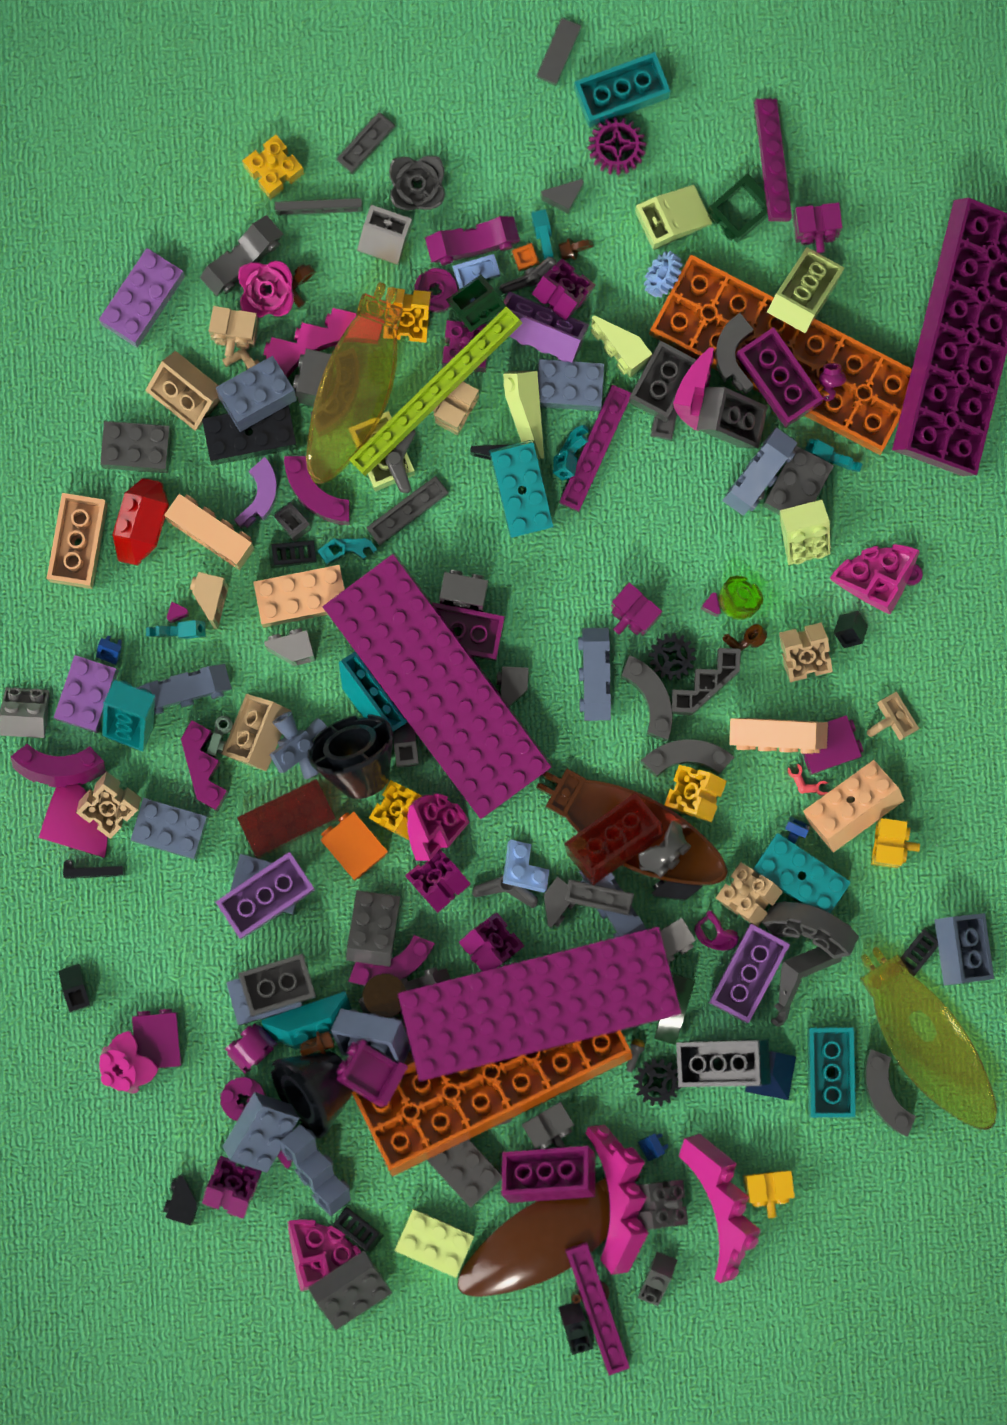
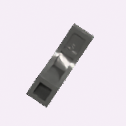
M739 313L723 328L716 345L715 360L717 370L724 383L732 378L734 387L739 392L742 390L746 394L752 390L753 384L738 366L735 350L742 341L753 333L754 329L742 314Z

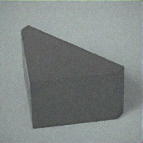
M583 179L541 191L542 201L569 214L583 189Z
M291 502L274 515L293 542H296L311 530L308 521Z

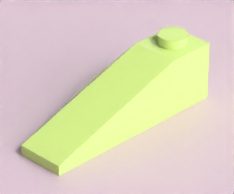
M507 371L503 374L505 397L521 442L532 440L537 459L544 458L538 373L537 371Z

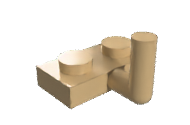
M897 691L877 703L885 719L869 728L867 735L873 737L883 729L891 726L898 739L902 740L919 730Z

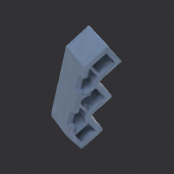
M776 427L767 437L758 453L750 460L741 476L731 486L722 501L743 516L748 510L753 511L758 505V498L767 486L771 487L778 478L776 473L785 461L789 463L796 454L793 449L798 442Z
M582 628V637H578V650H583V668H579V681H583L584 699H579L580 712H584V721L611 720L609 628Z
M225 664L200 668V671L178 674L159 682L156 680L137 687V689H147L155 695L154 715L164 713V709L172 705L181 704L182 708L194 705V700L201 697L221 698L224 696V692L232 689Z
M602 858L579 871L583 878L580 882L623 891ZM632 906L629 916L597 909L603 919L607 917L616 931L613 934L614 938L647 930Z
M299 1125L280 1141L282 1153L287 1160L294 1162L297 1167L294 1171L303 1184L311 1188L313 1191L311 1196L315 1202L332 1216L351 1200L350 1187L343 1179L339 1180L334 1175L331 1158L326 1154L322 1155L317 1150L315 1134L310 1129L306 1130Z

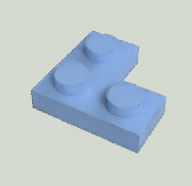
M494 254L453 266L459 290L480 274L486 280L500 276Z
M509 840L503 883L543 893L547 891L549 869L529 865L531 844Z

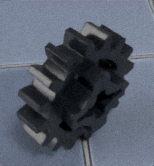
M673 633L672 638L664 634L663 641L657 638L658 645H651V649L654 652L649 653L648 657L654 660L649 662V665L656 666L654 672L660 671L661 679L668 675L669 681L672 680L673 676L680 680L682 673L685 676L689 674L686 670L687 668L693 670L694 666L690 661H696V657L691 656L695 652V648L689 649L691 641L685 643L683 641L684 635L677 639L676 633ZM667 643H675L674 646L670 648L662 647ZM682 647L686 651L687 659L681 654L680 650ZM672 652H675L678 660L674 659L670 662L668 660L669 656L666 654L671 655ZM658 655L663 658V667L658 661ZM671 667H682L677 671H670Z
M654 1058L651 1065L646 1061L643 1062L645 1068L638 1067L637 1070L640 1072V1075L633 1077L638 1080V1083L634 1084L633 1087L640 1089L636 1095H643L642 1102L644 1103L648 1099L651 1100L650 1106H653L655 1101H658L659 1106H663V1100L671 1103L669 1097H677L678 1095L674 1091L675 1089H681V1087L676 1085L678 1077H675V1074L678 1072V1069L671 1070L672 1063L664 1065V1059L656 1063ZM653 1068H663L667 1072L664 1074L656 1073V1071ZM647 1073L649 1077L648 1083L643 1086V1076ZM656 1076L659 1079L666 1076L661 1082V1088L657 1086L648 1088L654 1082L653 1077ZM672 1079V1086L668 1092L666 1084L668 1080ZM650 1091H656L660 1094L661 1097H652L647 1093H649Z

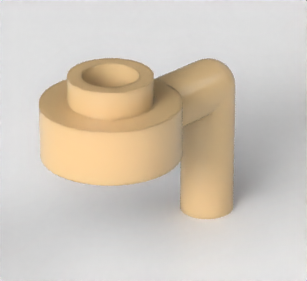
M246 349L233 353V357L222 359L226 367L240 359L243 360L247 369L259 363L258 360L253 361Z

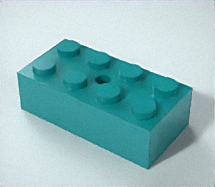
M656 52L574 82V91L589 128L599 123H604L606 119L612 120L614 117L618 118L670 98L671 93ZM623 89L625 93H620L619 90Z
M528 440L489 450L510 537L553 528L534 442ZM525 486L526 491L520 494L518 488Z
M113 680L103 704L102 736L143 752L153 731L155 695L147 689L132 687L126 681L119 682Z
M779 833L775 834L753 867V870L759 876L762 875L774 882L783 893L798 903L810 905L828 913L832 912L851 883ZM799 872H804L806 874V878L804 880H800L798 878Z
M807 1028L809 1118L856 1117L854 1028ZM829 1068L834 1070V1076L832 1077L826 1075V1071Z

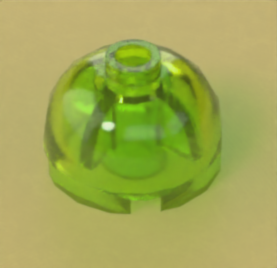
M738 575L730 577L722 585L718 601L719 606L727 616L735 620H744L751 618L760 609V606L763 604V595L755 583L751 585L747 582L748 578Z

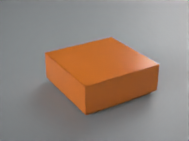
M532 243L512 250L519 272L539 265V260Z

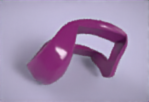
M712 910L707 911L706 916L694 928L698 940L703 945L715 950L726 951L733 949L739 941L736 931L722 929L718 918ZM708 920L716 927L717 936L714 940L708 939L701 928V925Z

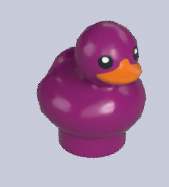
M825 364L824 371L819 376V383L824 387L820 394L825 401L833 400L836 395L834 387L841 386L846 382V375L841 371L840 364Z

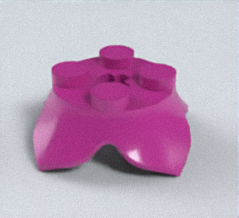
M272 261L269 264L251 262L240 267L238 279L244 289L240 300L242 311L256 313L257 318L267 314L280 317L290 312L294 302L292 291L293 278L289 267L285 263L279 261ZM265 285L272 286V293H265L267 290L264 288Z
M131 1031L117 1035L109 1046L103 1047L99 1067L101 1082L105 1086L134 1094L139 1091V1086L153 1080L159 1068L150 1058L137 1054L138 1044Z

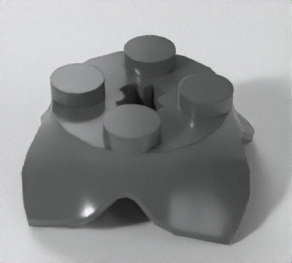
M428 155L423 156L417 161L405 156L392 159L389 175L393 188L390 191V197L395 207L405 211L415 209L431 210L443 203L445 197V189L442 186L444 167L440 157ZM413 182H416V183L422 182V184H421V187H422V188H420V189H419V188L414 189V188H413V187H414V184H412V183H413Z
M673 820L664 837L665 841L659 846H654L639 853V868L655 872L660 878L666 874L669 868L671 870L675 868L680 862L678 857L684 855L691 848V845L685 839L681 825Z

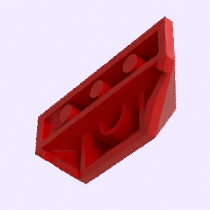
M142 478L125 492L112 534L119 562L138 566L142 562L141 560L157 547L165 520L164 515L169 507L162 482Z

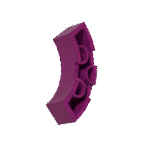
M499 216L487 222L477 224L476 228L464 231L463 228L440 230L425 237L431 263L440 262L441 265H448L455 260L475 257L499 249L500 251L512 249L513 244L520 242L514 216Z
M284 456V465L289 484L302 505L325 521L340 525H350V501L333 497L322 491L315 484L308 471L306 456Z
M27 743L10 756L13 768L20 775L32 782L37 781L48 784L49 787H67V785L78 783L82 785L100 777L106 772L104 760L90 746L73 755L51 756L35 750Z
M414 935L406 949L391 959L390 967L356 962L349 982L365 986L372 977L379 974H391L400 980L406 978L427 960L435 943Z

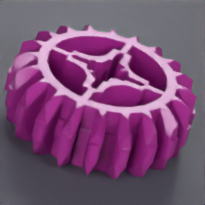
M614 117L613 123L606 119V126L599 123V130H592L594 136L589 137V142L592 144L588 145V150L594 152L589 157L590 159L597 158L594 161L595 166L602 164L600 167L601 172L608 168L609 175L612 174L613 170H616L617 176H620L623 169L624 173L628 174V167L635 170L637 167L635 163H642V159L639 156H645L646 153L643 148H646V142H642L645 136L644 134H638L640 127L632 129L634 126L633 121L626 125V118L622 119V123H618L617 117ZM613 132L611 140L600 143L606 134ZM620 132L627 134L633 142L623 139ZM616 138H617V143H619V147H620V150H619V152H618V155H617V150H616V148H615V146H614V143H615V141H616ZM635 149L628 159L621 161V155L624 152ZM601 151L610 153L614 157V161L607 159Z

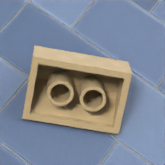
M174 351L161 362L145 390L195 431L202 425V419L207 418L220 402L216 387L219 385L177 351Z
M198 572L197 577L192 579L190 590H192L193 595L213 628L218 629L229 587L224 578Z
M246 694L222 755L267 772L272 761L269 754L276 750L277 742L282 735L272 722L278 716L291 712V710L275 702Z

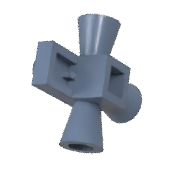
M286 712L278 716L272 723L284 737L277 742L280 747L269 755L279 773H285L299 762L304 779H309L319 774L311 766L307 752L313 746L312 740L327 727L326 724L319 718H316L306 730H297L292 712Z

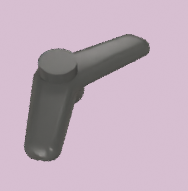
M552 257L546 258L536 268L527 269L524 272V276L500 285L499 290L507 294L528 286L538 285L541 278L554 267L556 260Z
M415 430L411 431L386 456V464L401 493H409L411 491L403 459L416 434Z
M503 876L475 885L472 890L474 897L506 892L531 908L536 907L538 902L537 897L528 889L504 884Z

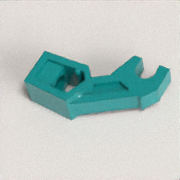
M546 209L531 212L536 239L541 241L544 259L548 257L554 258L549 238L552 234Z
M585 425L576 427L570 433L561 451L554 456L553 474L562 481L575 476L578 459L574 455L580 447L588 442L584 434L589 433V428Z
M809 439L805 451L824 461L831 462L850 471L860 472L863 465L860 462L853 461L851 457L835 453L833 447L819 439Z
M334 538L321 547L318 553L328 566L344 557L345 552H354L364 560L367 558L363 553L365 548H370L373 554L377 552V549L372 541L366 538ZM338 545L342 551L333 555L329 548Z
M191 620L178 622L177 626L146 627V636H178V639L206 637L205 621Z

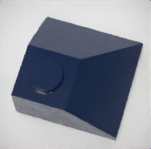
M769 1051L771 1084L746 1086L745 1092L789 1100L796 1056Z

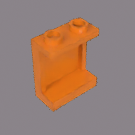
M346 812L338 819L340 823L335 828L330 826L321 834L323 838L320 840L352 879L356 881L385 857L388 851L355 812L351 814Z

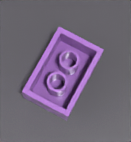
M74 655L53 718L60 722L99 733L103 721L104 700L113 680L117 679L119 671L116 668Z

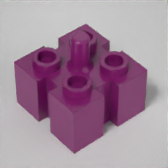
M839 202L814 207L811 205L795 208V213L792 217L795 242H801V245H810L815 240L817 253H824V243L835 241V238H839L842 230Z
M561 259L554 265L552 270L550 269L541 278L532 295L543 304L549 303L548 308H551L559 317L567 320L576 309L585 303L596 284L583 274L581 276L574 272L575 268Z
M447 320L445 343H450V345L444 346L442 368L488 324H482L470 332L468 328L464 327L463 322ZM487 358L474 371L486 372Z
M630 582L612 601L610 607L613 610L611 613L620 620L613 628L618 635L628 626L634 634L638 635L640 633L644 636L662 614V610L642 595Z
M441 849L430 861H427L421 867L419 865L415 866L405 875L437 913L451 902L450 900L456 897L455 893L458 896L471 885Z
M498 912L479 924L459 941L469 956L473 954L471 961L476 963L482 972L498 968L524 947L514 932L512 934L506 929L508 925Z
M220 1155L214 1173L206 1187L202 1204L218 1210L222 1206L223 1209L228 1210V1214L244 1219L258 1187L262 1171L248 1166L241 1168L236 1166V1162Z

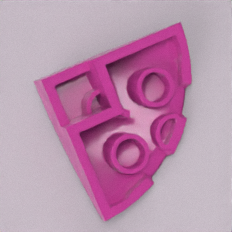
M711 347L690 367L677 390L673 402L678 416L694 430H697L705 389L709 387L710 366H712L714 348Z
M895 544L887 548L875 546L862 550L861 555L852 560L847 559L832 574L830 580L857 598L891 615L911 576L919 550Z
M78 784L56 787L39 838L105 858L108 837L97 829L98 823L92 820L89 823L76 813L79 800L87 793L85 789Z
M424 795L409 806L408 836L416 861H430L440 848H448L470 823L462 808L458 804L447 800L448 797L445 795Z
M314 1220L288 1221L293 1261L301 1292L309 1290V1286L361 1253L357 1246H353L345 1238L343 1232L333 1226L327 1227L317 1224Z

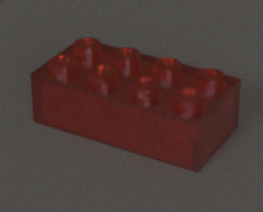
M317 779L237 817L257 859L337 821Z
M634 793L564 844L567 855L591 884L595 885L662 837L664 832L662 823L640 797Z

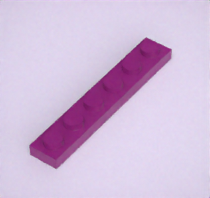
M756 99L754 101L768 219L769 221H790L792 214L777 99Z
M612 385L589 435L588 442L585 444L577 462L575 476L570 477L559 504L577 512L580 511L626 410L631 392Z
M585 1242L565 1249L608 1375L610 1376L629 1369L630 1367L588 1244Z

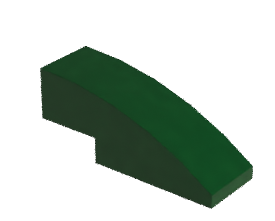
M674 974L672 980L681 1015L660 1020L654 1039L676 1045L695 980Z

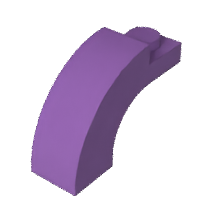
M265 457L249 470V474L257 483V495L253 503L234 519L241 529L250 527L257 520L255 518L257 515L264 521L275 505L277 480L271 464Z

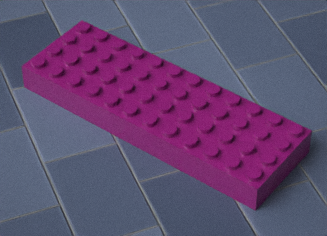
M968 197L953 201L892 451L960 476H976L1007 355V213Z
M395 553L322 606L480 819L552 767V763Z
M659 927L398 993L420 1082L681 1015Z

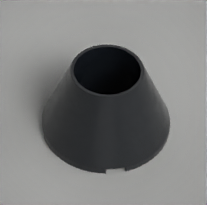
M367 715L368 718L357 719L356 716H351L329 725L312 740L313 746L307 752L311 766L349 798L362 799L380 792L389 781L393 730L386 719L377 715Z
M326 1051L325 1054L319 1052L305 1056L279 1058L272 1063V1066H274V1070L271 1071L272 1080L281 1101L292 1104L299 1120L302 1122L299 1125L306 1130L310 1129L316 1138H321L327 1134L351 1098V1092H353L352 1089L336 1080L339 1074L337 1069L342 1063V1059L332 1051Z

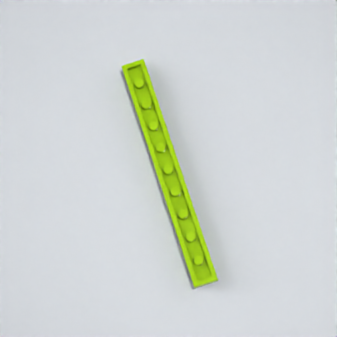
M505 307L364 444L349 461L366 476L522 324V321L508 307Z

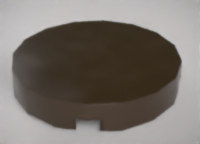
M379 974L372 977L366 983L363 990V1002L370 1013L390 1018L402 1010L398 993L405 992L406 988L398 977L391 974Z

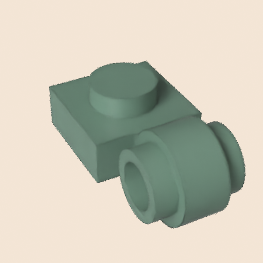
M220 716L215 721V731L207 754L217 758L218 753L222 754L225 741H222L223 734L229 733L233 728V723L229 717ZM222 722L228 723L226 728H220Z

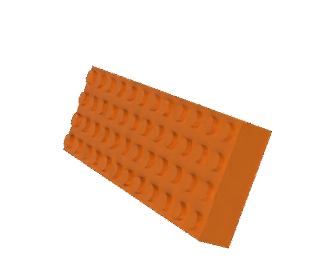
M690 255L678 277L679 280L675 283L674 288L671 290L657 316L649 336L674 347L696 360L708 348H714L713 363L710 367L717 370L715 351L719 336L725 325L737 314L741 313L754 330L748 338L738 345L735 350V358L740 349L774 327L819 393L824 388L819 383V376L824 371L825 364H840L841 371L846 375V382L841 386L834 387L836 395L833 400H823L821 405L804 416L881 455L900 419L912 369L817 319H814L806 333L795 329L793 326L767 312L774 297ZM736 358L738 366L748 377V379L752 382V389L761 393L752 381V379L750 378V376L748 375V373L745 371L739 360ZM781 376L775 377L777 381H783Z
M617 1031L421 1082L419 1081L415 1062L407 1065L408 1068L388 1105L379 1107L355 1091L351 1093L393 1177L632 1059V1052L622 1032Z

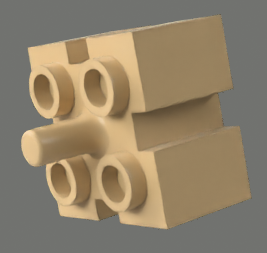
M213 306L209 334L211 339L215 341V344L226 346L225 356L233 357L235 343L236 347L240 349L255 347L259 325L257 314Z
M462 382L433 410L435 423L458 436L469 414L479 400V390Z
M822 623L805 626V631L802 632L792 629L779 633L780 644L783 650L784 668L790 682L806 679L808 673L814 672L818 676L833 672L831 658L828 653L830 651L828 637Z
M106 772L96 782L94 791L90 789L79 800L76 813L89 823L92 820L98 823L97 829L111 839L122 828L123 820L128 821L138 811L141 797L128 787L122 790L119 787L120 781Z
M740 862L731 875L734 881L730 886L725 884L716 896V899L724 907L759 927L768 914L764 909L768 904L773 906L783 891L774 882L762 875L759 876L753 869Z

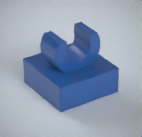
M109 635L105 639L101 638L96 657L117 665L120 659L122 640H118V643L115 644L110 642L111 636Z
M790 816L785 828L790 831L788 840L795 844L799 836L806 838L810 825Z
M654 1133L638 1142L648 1162L665 1154L664 1150L668 1148V1145L662 1146L658 1140L663 1136L662 1134L656 1135Z

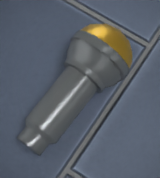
M634 1039L630 1043L632 1059L628 1060L626 1071L633 1072L639 1054L645 1050V1043L640 1039Z

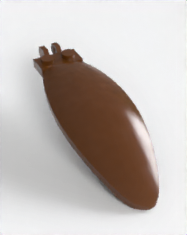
M568 768L561 779L547 771L543 774L545 779L558 784L555 790L541 783H538L536 786L537 789L551 796L545 806L547 809L563 818L565 817L570 825L600 853L632 871L664 881L689 885H713L722 882L727 877V867L718 850L684 818L650 797L618 785L586 780ZM673 820L681 825L685 839L691 845V848L684 855L678 857L680 862L672 870L669 868L666 874L660 878L655 872L639 868V853L654 846H659L665 841L664 837Z
M606 1177L595 1183V1197L536 1201L508 1219L479 1246L464 1265L457 1283L460 1292L468 1296L484 1297L524 1289L549 1280L570 1269L571 1265L565 1249L586 1242L590 1253L593 1252L608 1237L610 1197Z

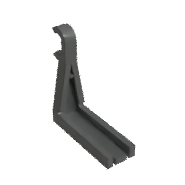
M816 947L783 961L779 1003L774 1005L779 1010V1014L776 1018H772L770 1022L777 1027L786 1022L791 1003L802 981L800 980L801 978L841 962L842 957L833 959L823 949Z

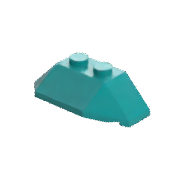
M356 651L339 662L342 689L363 718H368L367 715L380 716L390 723L393 732L407 723L405 717Z
M346 991L262 1019L261 1021L265 1031L275 1041L298 1050L304 1041L317 1038L316 1032L318 1031L320 1034L329 1031L331 1038H333L331 1029L340 1009L351 1010L352 1008Z

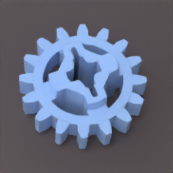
M664 251L663 256L659 254L658 259L652 261V267H648L649 272L644 277L647 279L644 282V286H646L645 291L656 298L657 296L661 298L663 293L667 295L668 290L674 288V282L679 280L677 277L682 272L679 268L683 265L680 262L681 258L671 251Z

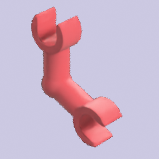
M797 764L798 774H793L791 769L788 768V775L794 778L798 791L801 794L817 793L820 796H824L828 793L819 790V785H826L828 783L826 781H820L817 784H805L801 775V765Z

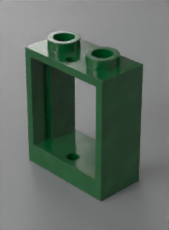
M747 173L709 206L708 217L715 225L719 224L724 229L723 234L728 240H734L737 244L768 217L765 191ZM743 187L763 210L738 231L718 208Z
M481 274L446 299L470 332L506 307L494 288Z

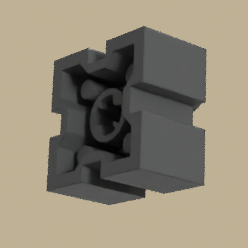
M561 1102L523 1123L522 1126L534 1147L540 1146L541 1149H544L554 1143L556 1148H566L561 1138L572 1132L570 1127L574 1126Z
M683 1180L638 1185L647 1198L637 1218L647 1230L688 1225L687 1209L682 1207L683 1202L681 1198H685Z

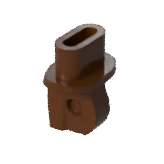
M567 238V242L559 244L563 260L570 258L576 260L578 252L594 247L592 240H582L574 243L570 238Z
M318 1031L316 1032L317 1038L304 1041L300 1047L301 1055L305 1056L317 1051L325 1054V1050L333 1048L334 1043L330 1032L327 1031L320 1034Z

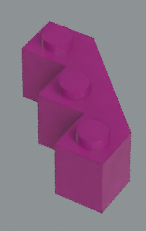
M191 720L181 738L196 798L201 803L218 812L229 792L211 782L221 763L219 760L204 753L203 749L213 733Z

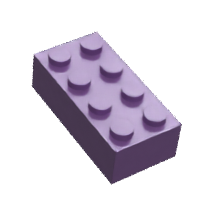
M146 248L99 318L101 325L138 348L185 278L184 272Z
M509 292L503 302L522 321V324L509 337L516 339L522 345L533 346L541 353H550L557 356L561 361L572 363L582 346L589 324L572 317L564 320L556 315L551 308Z
M288 852L216 901V904L242 940L314 892L315 888L295 858Z
M750 924L708 1003L748 1024L790 944Z

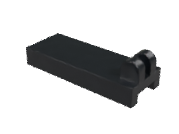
M66 860L63 863V878L65 879L125 876L124 866L74 868V864L70 860Z

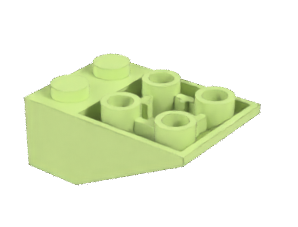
M694 185L656 196L636 205L635 213L653 250L712 224Z
M597 316L592 317V334L597 340L601 339L603 341L606 353L610 357L614 356L618 362L616 365L623 375L627 373L629 377H632L647 366L652 353L639 336Z
M823 500L780 510V523L788 565L801 564L806 560L821 559L826 555H830V521Z

